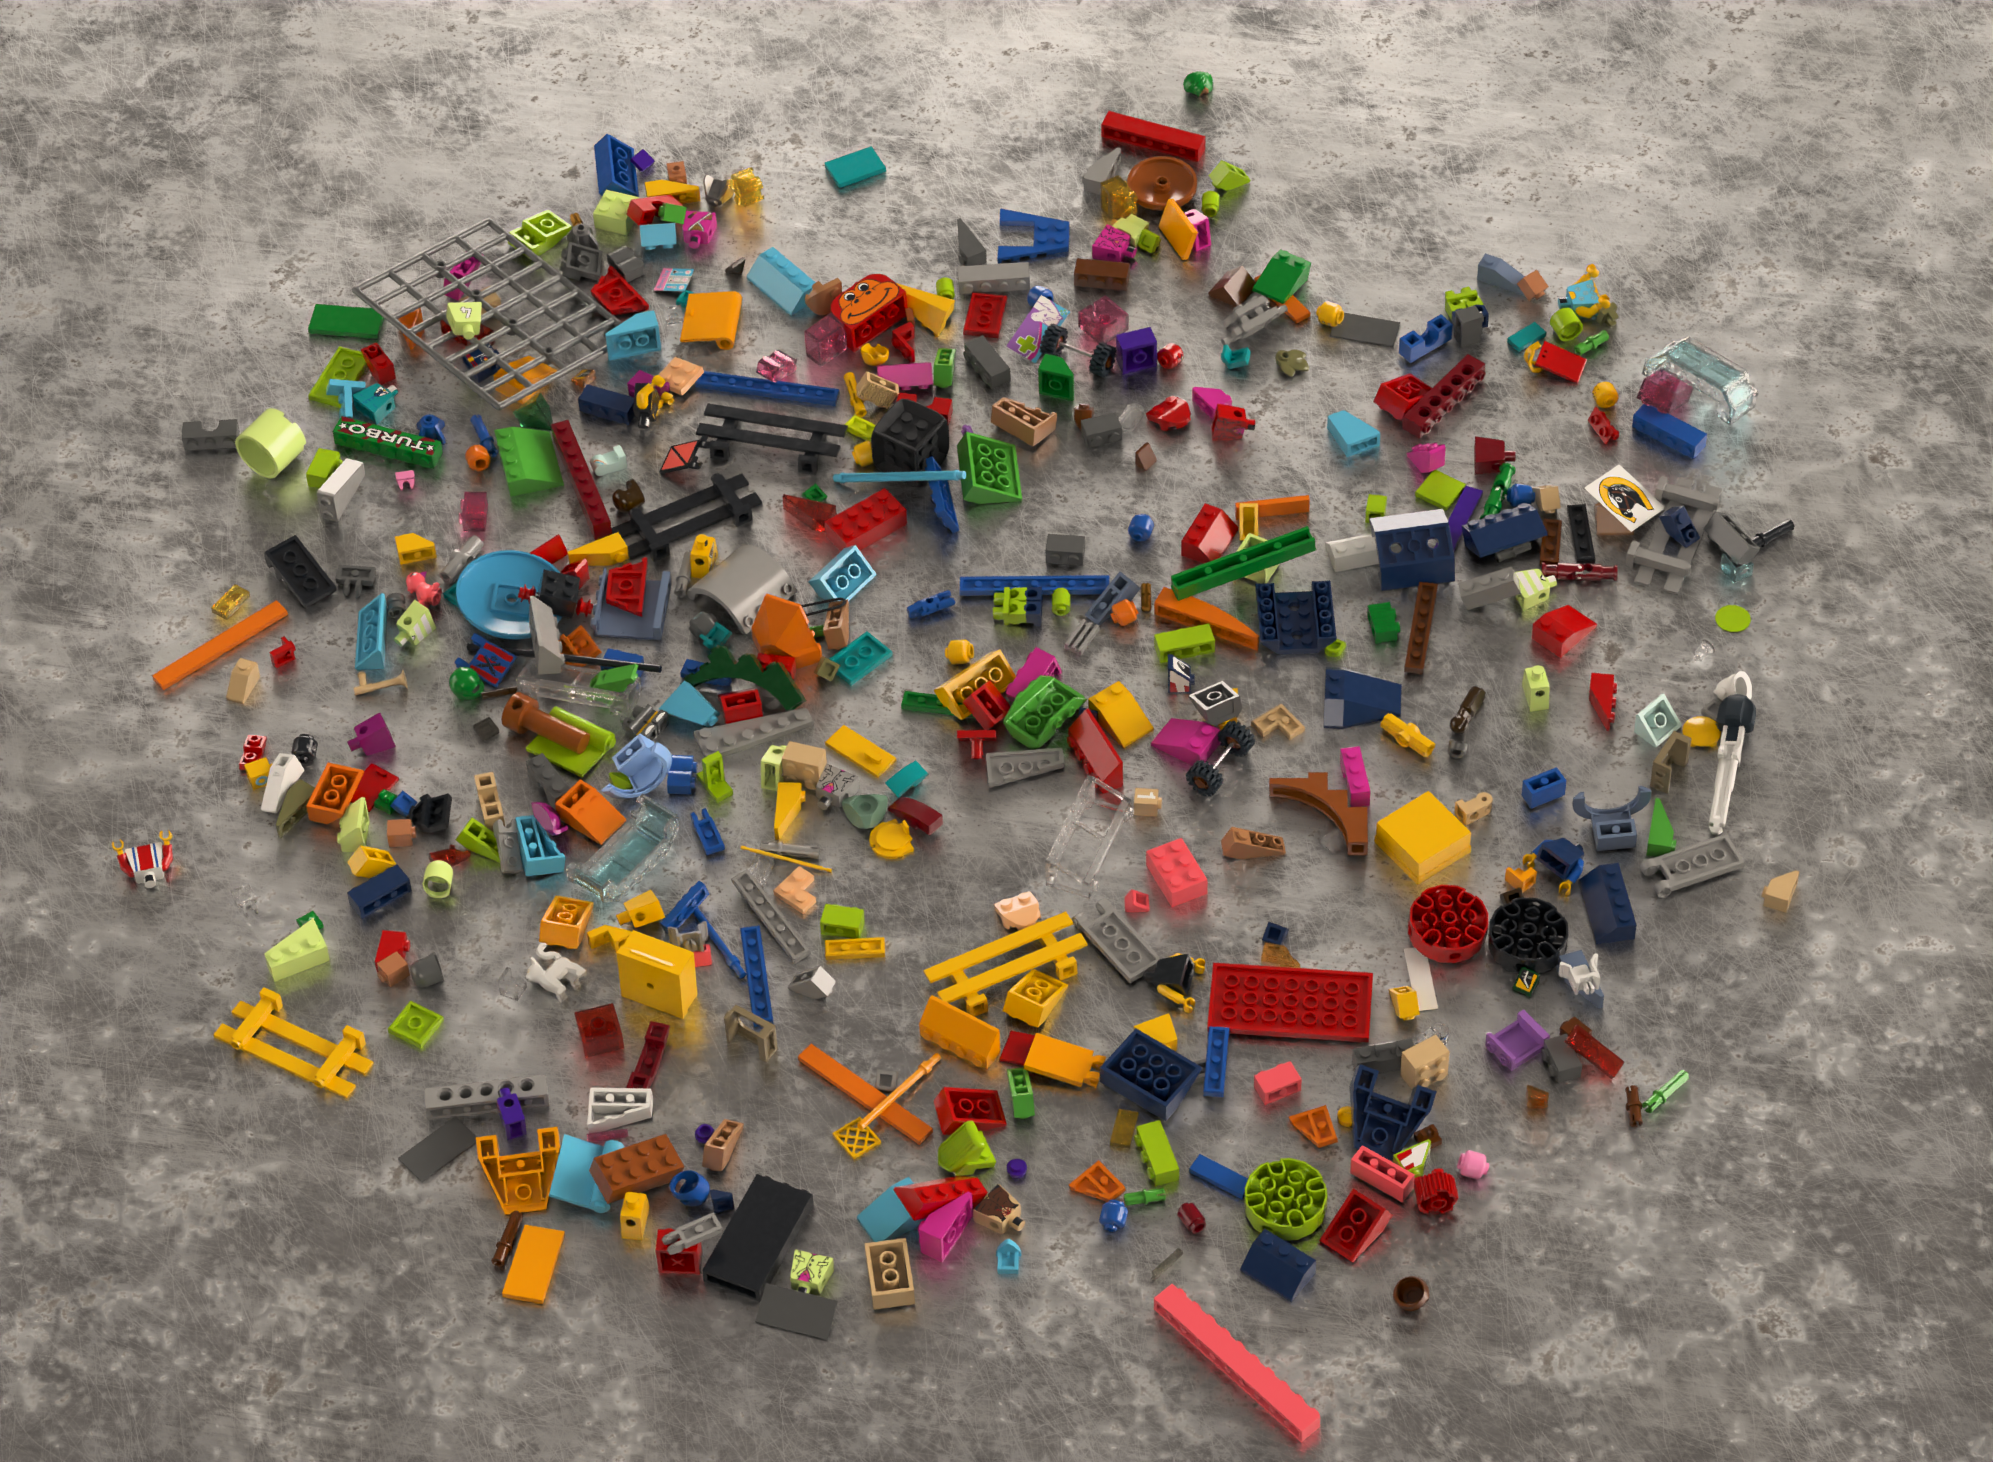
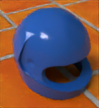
M686 1170L672 1178L670 1190L672 1195L679 1199L681 1203L686 1206L695 1207L706 1202L710 1194V1185L701 1174L692 1170ZM681 1179H685V1183L680 1188L679 1193H677V1183Z

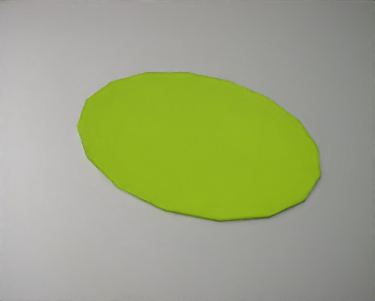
M1727 605L1721 607L1716 612L1715 621L1719 627L1726 631L1739 632L1749 626L1751 617L1743 607Z

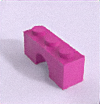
M1360 746L1341 748L1340 766L1343 778L1347 780V795L1350 807L1370 806V787Z

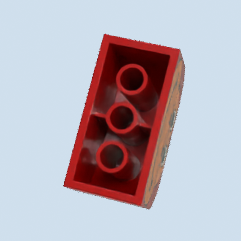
M871 274L854 283L849 289L841 292L831 303L835 336L855 353L863 345L869 343L905 317V309L908 308L906 291L883 274Z

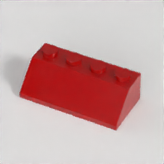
M1089 708L1085 709L1068 728L1067 743L1070 748L1073 747L1078 761H1082L1084 764V770L1087 775L1090 774L1095 788H1099L1101 793L1105 794L1123 786V761Z
M955 1176L909 1184L893 1189L914 1221L926 1219L932 1212L967 1192L972 1193L974 1209L988 1193L978 1177Z

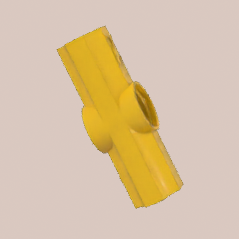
M1392 713L1386 714L1380 723V727L1392 734L1400 746L1404 748L1409 746L1423 757H1428L1432 754L1435 743L1422 735L1415 724H1406Z

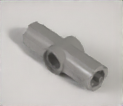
M475 535L469 537L460 549L452 551L449 562L439 573L440 578L445 583H454L464 568L474 560V557L484 547L479 537Z

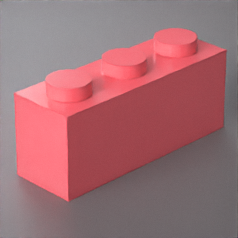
M1363 1145L1351 1159L1350 1173L1402 1203L1414 1189L1415 1174Z

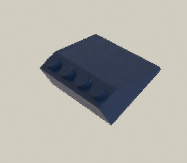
M1135 1028L1100 1067V1082L1157 1117L1167 1121L1181 1104L1202 1067Z

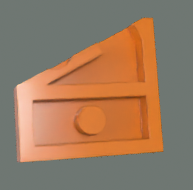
M1326 1105L1289 1116L1290 1124L1318 1148L1338 1142Z
M1099 1160L1069 1184V1188L1072 1191L1105 1202L1115 1200L1126 1191L1125 1186Z

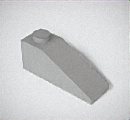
M1116 148L1089 167L1087 173H1084L1082 176L1084 191L1104 196L1121 162V148Z

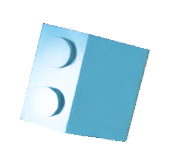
M676 223L640 225L641 247L645 246V250L656 249L658 245H663V249L674 248L673 244H677Z

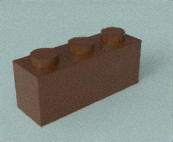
M1077 258L1074 270V286L1127 291L1130 263Z

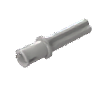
M691 550L684 553L680 572L676 577L677 584L674 590L676 596L681 591L680 597H684L687 586L691 582Z

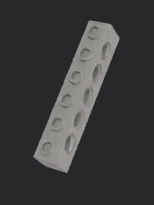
M546 1074L424 1088L427 1119L498 1112V1091L502 1088H509L511 1094H517L522 1109L549 1106Z

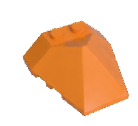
M766 593L751 627L752 639L758 652L795 657L796 669L819 663L822 657L821 645L816 643L814 639L815 633L809 629V620L801 604Z

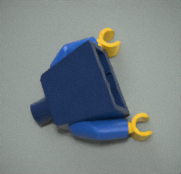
M1566 838L1544 840L1532 851V855L1526 854L1523 856V865L1528 862L1527 868H1534V860L1536 859L1561 879H1567L1566 882L1560 883L1559 893L1565 888L1567 889L1565 897H1568L1571 893V884H1575L1583 871V847L1580 844L1574 845Z

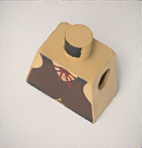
M999 1184L973 1209L974 1222L1000 1234H1004L1010 1227L1020 1231L1025 1225V1221L1020 1218L1021 1205Z

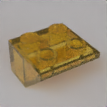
M1117 175L1100 183L1101 209L1109 218L1119 220L1121 217L1126 219L1130 214L1137 216L1138 197L1129 188L1125 180L1123 181Z

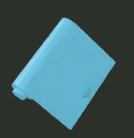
M564 1134L549 1197L582 1206L597 1213L609 1211L611 1203L607 1204L589 1169L595 1157L624 1148V1145L619 1141L609 1140L605 1142L604 1146Z

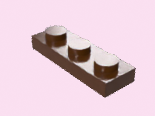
M1543 519L1548 535L1542 537L1540 565H1542V562L1557 565L1559 563L1562 520Z

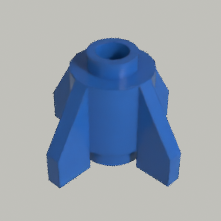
M435 415L423 416L416 424L417 429L420 430L419 436L441 441L442 445L446 444L445 437L441 432V429L445 427V422Z

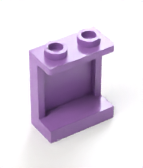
M1523 1009L1517 1013V1020L1495 1035L1491 1032L1487 1033L1485 1045L1489 1052L1494 1053L1499 1058L1503 1066H1507L1513 1071L1539 1054L1541 1049H1543L1544 1040L1550 1039V1035Z

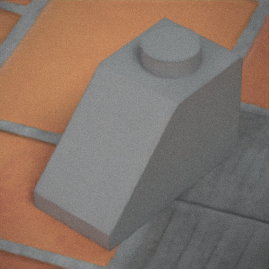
M817 966L796 973L788 989L816 1000L828 997L832 993V987L836 981L821 966Z

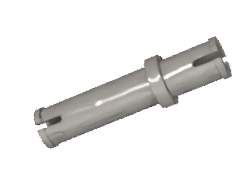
M761 841L760 850L781 856L819 859V846L783 843V841L778 843Z

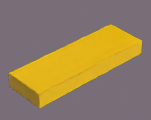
M884 937L825 940L826 960L885 957Z

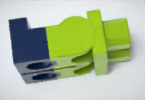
M1464 287L1461 289V293L1455 294L1452 290L1445 292V310L1453 323V330L1455 311L1474 305L1484 316L1482 328L1488 327L1489 313L1478 296L1477 290Z
M1004 587V593H994V605H1003V607H993V619L1003 620L1004 625H1010V623H1034V626L1041 627L1042 587L1012 589Z

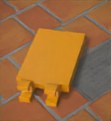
M1036 1033L1025 1061L1024 1069L1078 1087H1082V1084L1086 1083L1097 1088L1100 1073L1090 1070L1092 1067L1100 1071V1067L1105 1063L1106 1057L1102 1055L1093 1056V1050Z

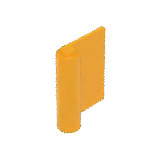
M736 291L689 294L680 342L716 341L719 348L723 350L732 349L735 343L742 305L741 294Z

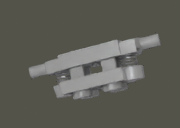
M1263 295L1258 298L1256 296L1251 298L1244 306L1242 304L1236 306L1233 309L1234 312L1223 321L1225 328L1229 331L1231 330V333L1221 339V343L1227 345L1238 339L1241 341L1268 326L1272 320L1287 312V306L1283 305L1279 308L1275 306L1270 309L1268 306L1270 302Z

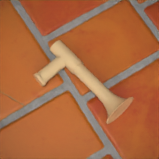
M404 670L395 678L373 684H367L366 673L363 671L359 672L357 676L360 686L354 687V693L357 696L395 685H403L408 689Z

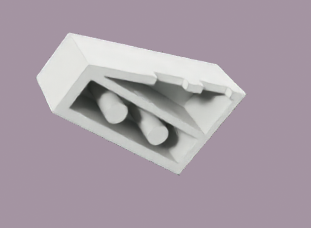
M590 1088L587 1120L589 1135L652 1118L653 1095L651 1089Z

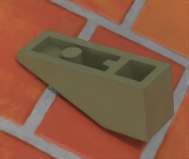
M302 779L289 788L276 822L277 833L280 838L308 813L306 805L315 787Z

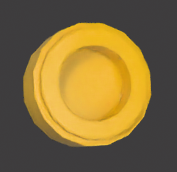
M1350 1106L1340 1108L1337 1113V1120L1344 1127L1352 1126Z

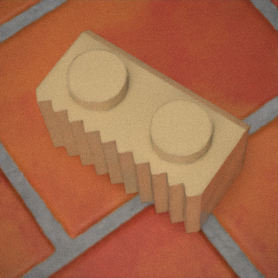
M866 371L856 386V392L860 399L873 402L878 407L889 409L899 394V385Z

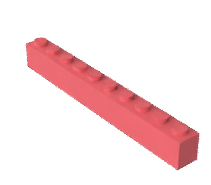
M1171 1284L1154 1297V1310L1301 1443L1320 1428L1319 1412L1315 1408L1309 1407L1302 1396L1295 1394L1285 1381L1279 1380L1269 1367H1265L1260 1363L1258 1357L1255 1354H1250L1240 1341H1236L1231 1337L1229 1331L1224 1327L1221 1328L1210 1314L1202 1311L1199 1304L1195 1301L1192 1302L1181 1288Z

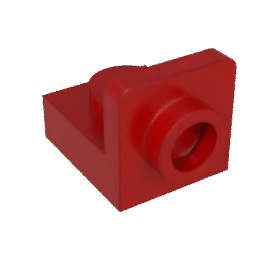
M285 636L281 637L282 646L269 652L275 669L296 659L294 654L296 648L291 640L288 641Z

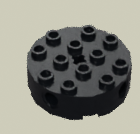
M1524 897L1513 899L1511 903L1497 908L1489 921L1488 949L1494 960L1510 972L1519 974L1522 967L1538 974L1550 971L1558 965L1559 956L1564 955L1567 951L1568 923L1565 917L1557 911V908L1547 901Z

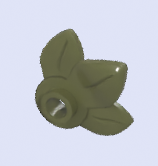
M1292 349L1290 351L1280 350L1276 353V363L1286 375L1293 377L1295 371L1309 370L1304 352Z

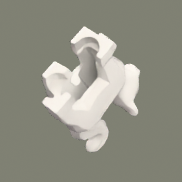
M541 943L536 948V954L539 958L545 960L555 959V961L547 970H543L540 964L531 957V965L527 969L525 979L527 982L539 983L545 990L555 993L558 1001L562 1003L568 998L565 993L566 987L563 983L565 981L569 982L571 989L576 991L581 986L579 978H585L587 971L555 951L544 952L547 944Z

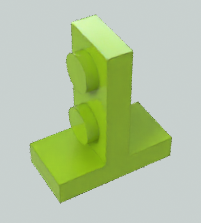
M717 751L707 755L702 759L703 771L697 773V779L715 802L719 803L732 796L733 789L725 781L723 758L720 752Z

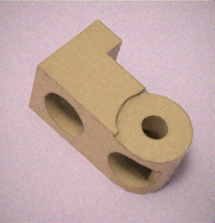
M1482 792L1476 798L1464 802L1463 799L1455 802L1454 813L1466 826L1491 812L1493 798L1489 793Z

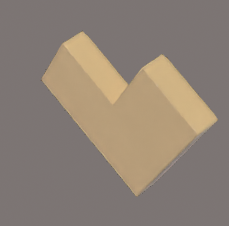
M1282 704L1251 721V726L1262 737L1276 729H1279L1289 740L1305 732V727Z

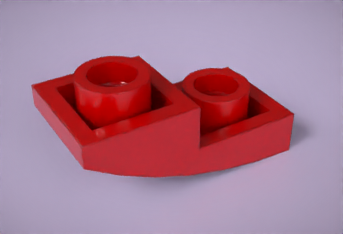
M247 736L243 745L244 752L239 762V770H245V764L263 758L267 736Z

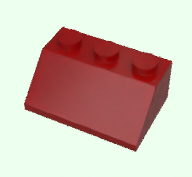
M1205 503L1181 540V556L1203 564L1221 558L1239 527L1221 508Z

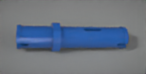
M473 415L470 421L480 439V445L487 449L492 458L496 457L498 450L494 445L493 437L489 435L480 415Z

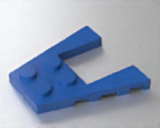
M1000 209V226H1034L1033 246H998V264L1002 263V260L1011 259V261H1017L1020 257L1026 256L1034 258L1037 257V254L1046 253V255L1069 252V221Z

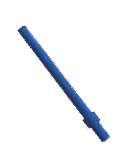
M697 907L693 915L699 923L707 921L708 935L726 958L727 965L730 969H734L739 978H744L746 972L740 966L739 959L732 955Z

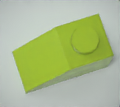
M1223 160L1208 175L1215 188H1221L1226 191L1251 181L1243 169Z

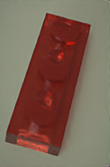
M1578 1024L1573 1027L1564 1041L1611 1079L1617 1075L1624 1064L1621 1058Z

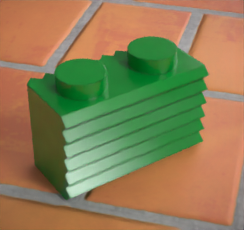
M1390 602L1367 605V617L1375 643L1396 641L1401 630L1399 622H1395V608L1391 607Z

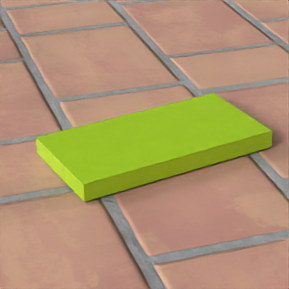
M339 346L308 394L309 400L341 408V404L338 403V396L326 395L329 379L359 381L368 367L362 353Z

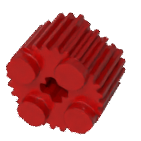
M1434 1169L1431 1172L1432 1174L1428 1173L1424 1177H1416L1414 1179V1190L1420 1212L1429 1214V1211H1439L1440 1214H1445L1453 1210V1205L1459 1199L1453 1175L1444 1173L1443 1169Z

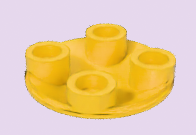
M1705 716L1690 718L1684 723L1682 729L1683 735L1691 738V747H1714L1721 736V731L1716 726V721Z

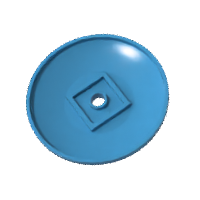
M515 550L491 552L473 560L460 574L456 585L457 604L463 616L473 626L489 635L504 639L531 638L529 627L530 604L526 599L520 602L521 598H518L519 589L526 584L528 589L534 586L536 592H538V586L544 569L557 573L560 572L551 563L534 554ZM513 598V599H515L516 601H515V602H510V601H508L507 599ZM553 615V616H557V624H558L559 621L562 619V616Z

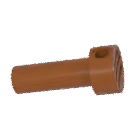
M516 692L512 695L504 707L501 718L502 725L516 733L524 734L530 730L577 754L583 753L589 744V733L539 710L538 701L522 692Z

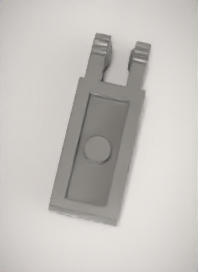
M711 1213L676 1228L675 1231L665 1235L662 1241L664 1245L674 1243L668 1246L667 1249L669 1254L672 1255L681 1252L684 1248L686 1249L723 1233V1228L716 1215Z

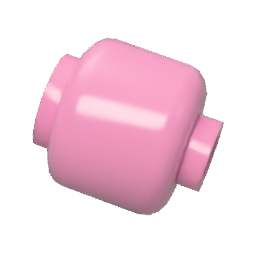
M1468 1150L1464 1154L1461 1153L1457 1169H1460L1462 1176L1478 1180L1482 1175L1487 1174L1489 1163H1486V1156L1484 1154Z

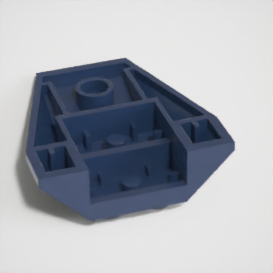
M1326 667L1323 728L1344 729L1382 721L1388 713L1400 717L1402 684L1348 668Z

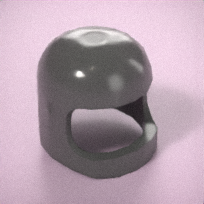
M435 952L415 961L410 967V974L418 987L425 988L444 981L440 963Z

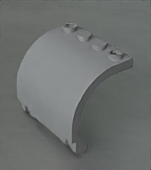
M742 545L688 589L686 594L691 600L698 597V594H704L713 598L731 615L740 632L747 634L752 630L751 627L766 593L788 600L797 592V589L784 568L770 554L753 545Z

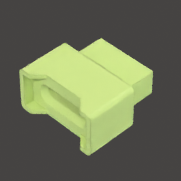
M1130 214L1126 219L1121 217L1112 227L1130 236V245L1137 248L1142 230H1149V222Z

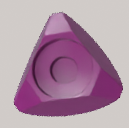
M543 802L531 803L534 817L549 834L554 836L568 830L567 825L561 824L560 816L552 806Z

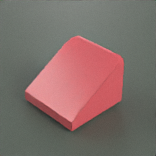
M1131 889L1125 896V912H1148L1149 895Z
M710 944L703 945L704 952L693 951L695 967L712 965Z

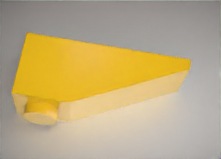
M667 180L645 182L646 197L671 194L681 204L701 201L699 186Z
M619 532L568 551L569 564L585 558L588 566L615 565L629 559L628 547Z
M778 782L774 823L775 840H780L801 811L802 802L806 800V791H802V783Z

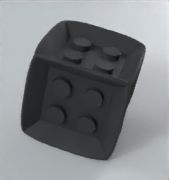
M900 399L883 415L872 432L871 449L875 467L881 472L926 471V459L931 456L941 466L949 451V427L947 420L938 412L912 400ZM926 481L901 482L911 486L919 487L923 485Z

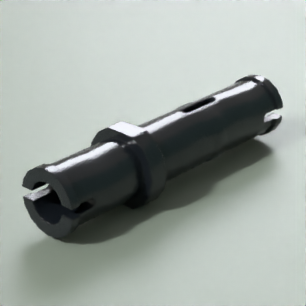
M1787 519L1763 533H1757L1756 537L1751 540L1758 547H1764L1768 542L1794 530V523L1791 519Z

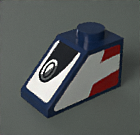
M1168 654V693H1191V685H1195V674H1191V666L1174 655Z

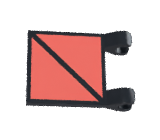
M703 435L699 440L671 446L659 471L660 474L688 468L700 469L703 463L697 462L698 457L695 456L699 447L710 448L712 441L707 442L708 436Z

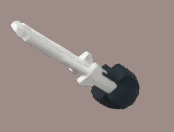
M1741 694L1729 695L1721 702L1718 708L1716 726L1722 732L1717 753L1718 767L1709 818V829L1713 835L1721 834L1723 832L1722 827H1725L1737 767H1740L1745 733H1750L1754 730L1756 707L1747 696Z

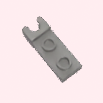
M499 819L493 824L494 838L497 841L502 874L521 873L523 869L516 834L518 832L516 820L512 819L504 827L502 820Z

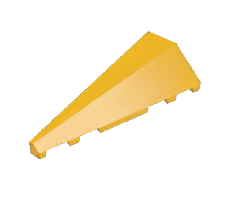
M898 284L906 291L907 307L913 310L914 317L922 323L924 328L928 327L933 331L934 336L938 337L946 325V320L954 310L955 300Z

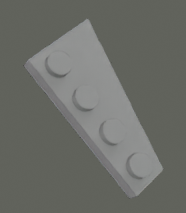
M1063 748L986 753L989 788L1063 768Z

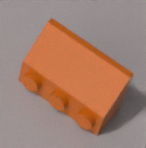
M328 762L306 805L309 821L329 824L343 817L364 774V770Z

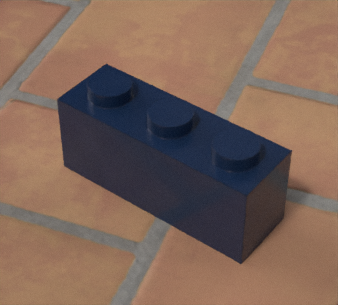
M587 384L578 398L579 411L626 425H629L635 416L633 412L634 397Z
M397 864L386 869L381 874L370 878L365 883L352 888L347 892L349 904L359 917L363 919L411 892L412 889L410 879Z

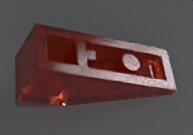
M786 494L782 496L783 509L812 530L825 532V521L837 515L836 505Z

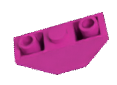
M1418 444L1411 447L1412 451L1406 453L1407 457L1421 473L1431 472L1445 465V444Z

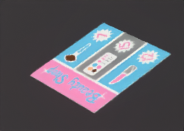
M663 268L654 291H685L694 269Z

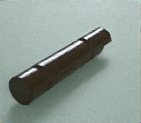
M518 685L481 692L482 699L515 694L517 690H521V687Z

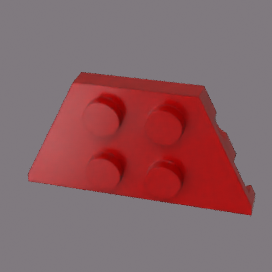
M612 265L609 266L608 273L605 276H601L599 282L591 289V295L612 315L649 310V304Z
M647 557L641 558L642 562L633 565L630 562L622 567L609 570L606 592L607 604L639 617L643 616L648 566Z

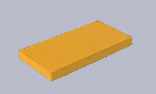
M524 1225L503 1288L502 1297L543 1304L562 1247L565 1231Z

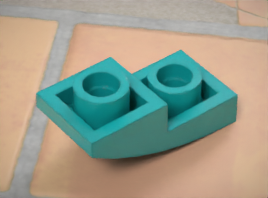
M915 760L894 774L885 784L900 798L910 787H916L929 774Z

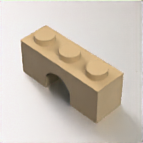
M488 772L474 775L485 827L493 832V824L499 819L502 820L505 827L494 773Z

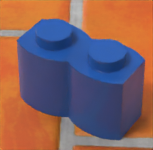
M671 755L672 764L667 778L668 794H691L692 789H695L696 777H693V774L697 773V762H694V756Z

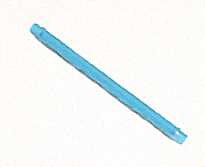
M959 470L877 473L841 472L840 474L833 475V481L840 482L841 484L847 482L958 481L959 479L966 478V472Z

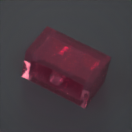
M465 492L464 499L460 501L462 513H459V524H462L463 532H485L488 513L487 492Z

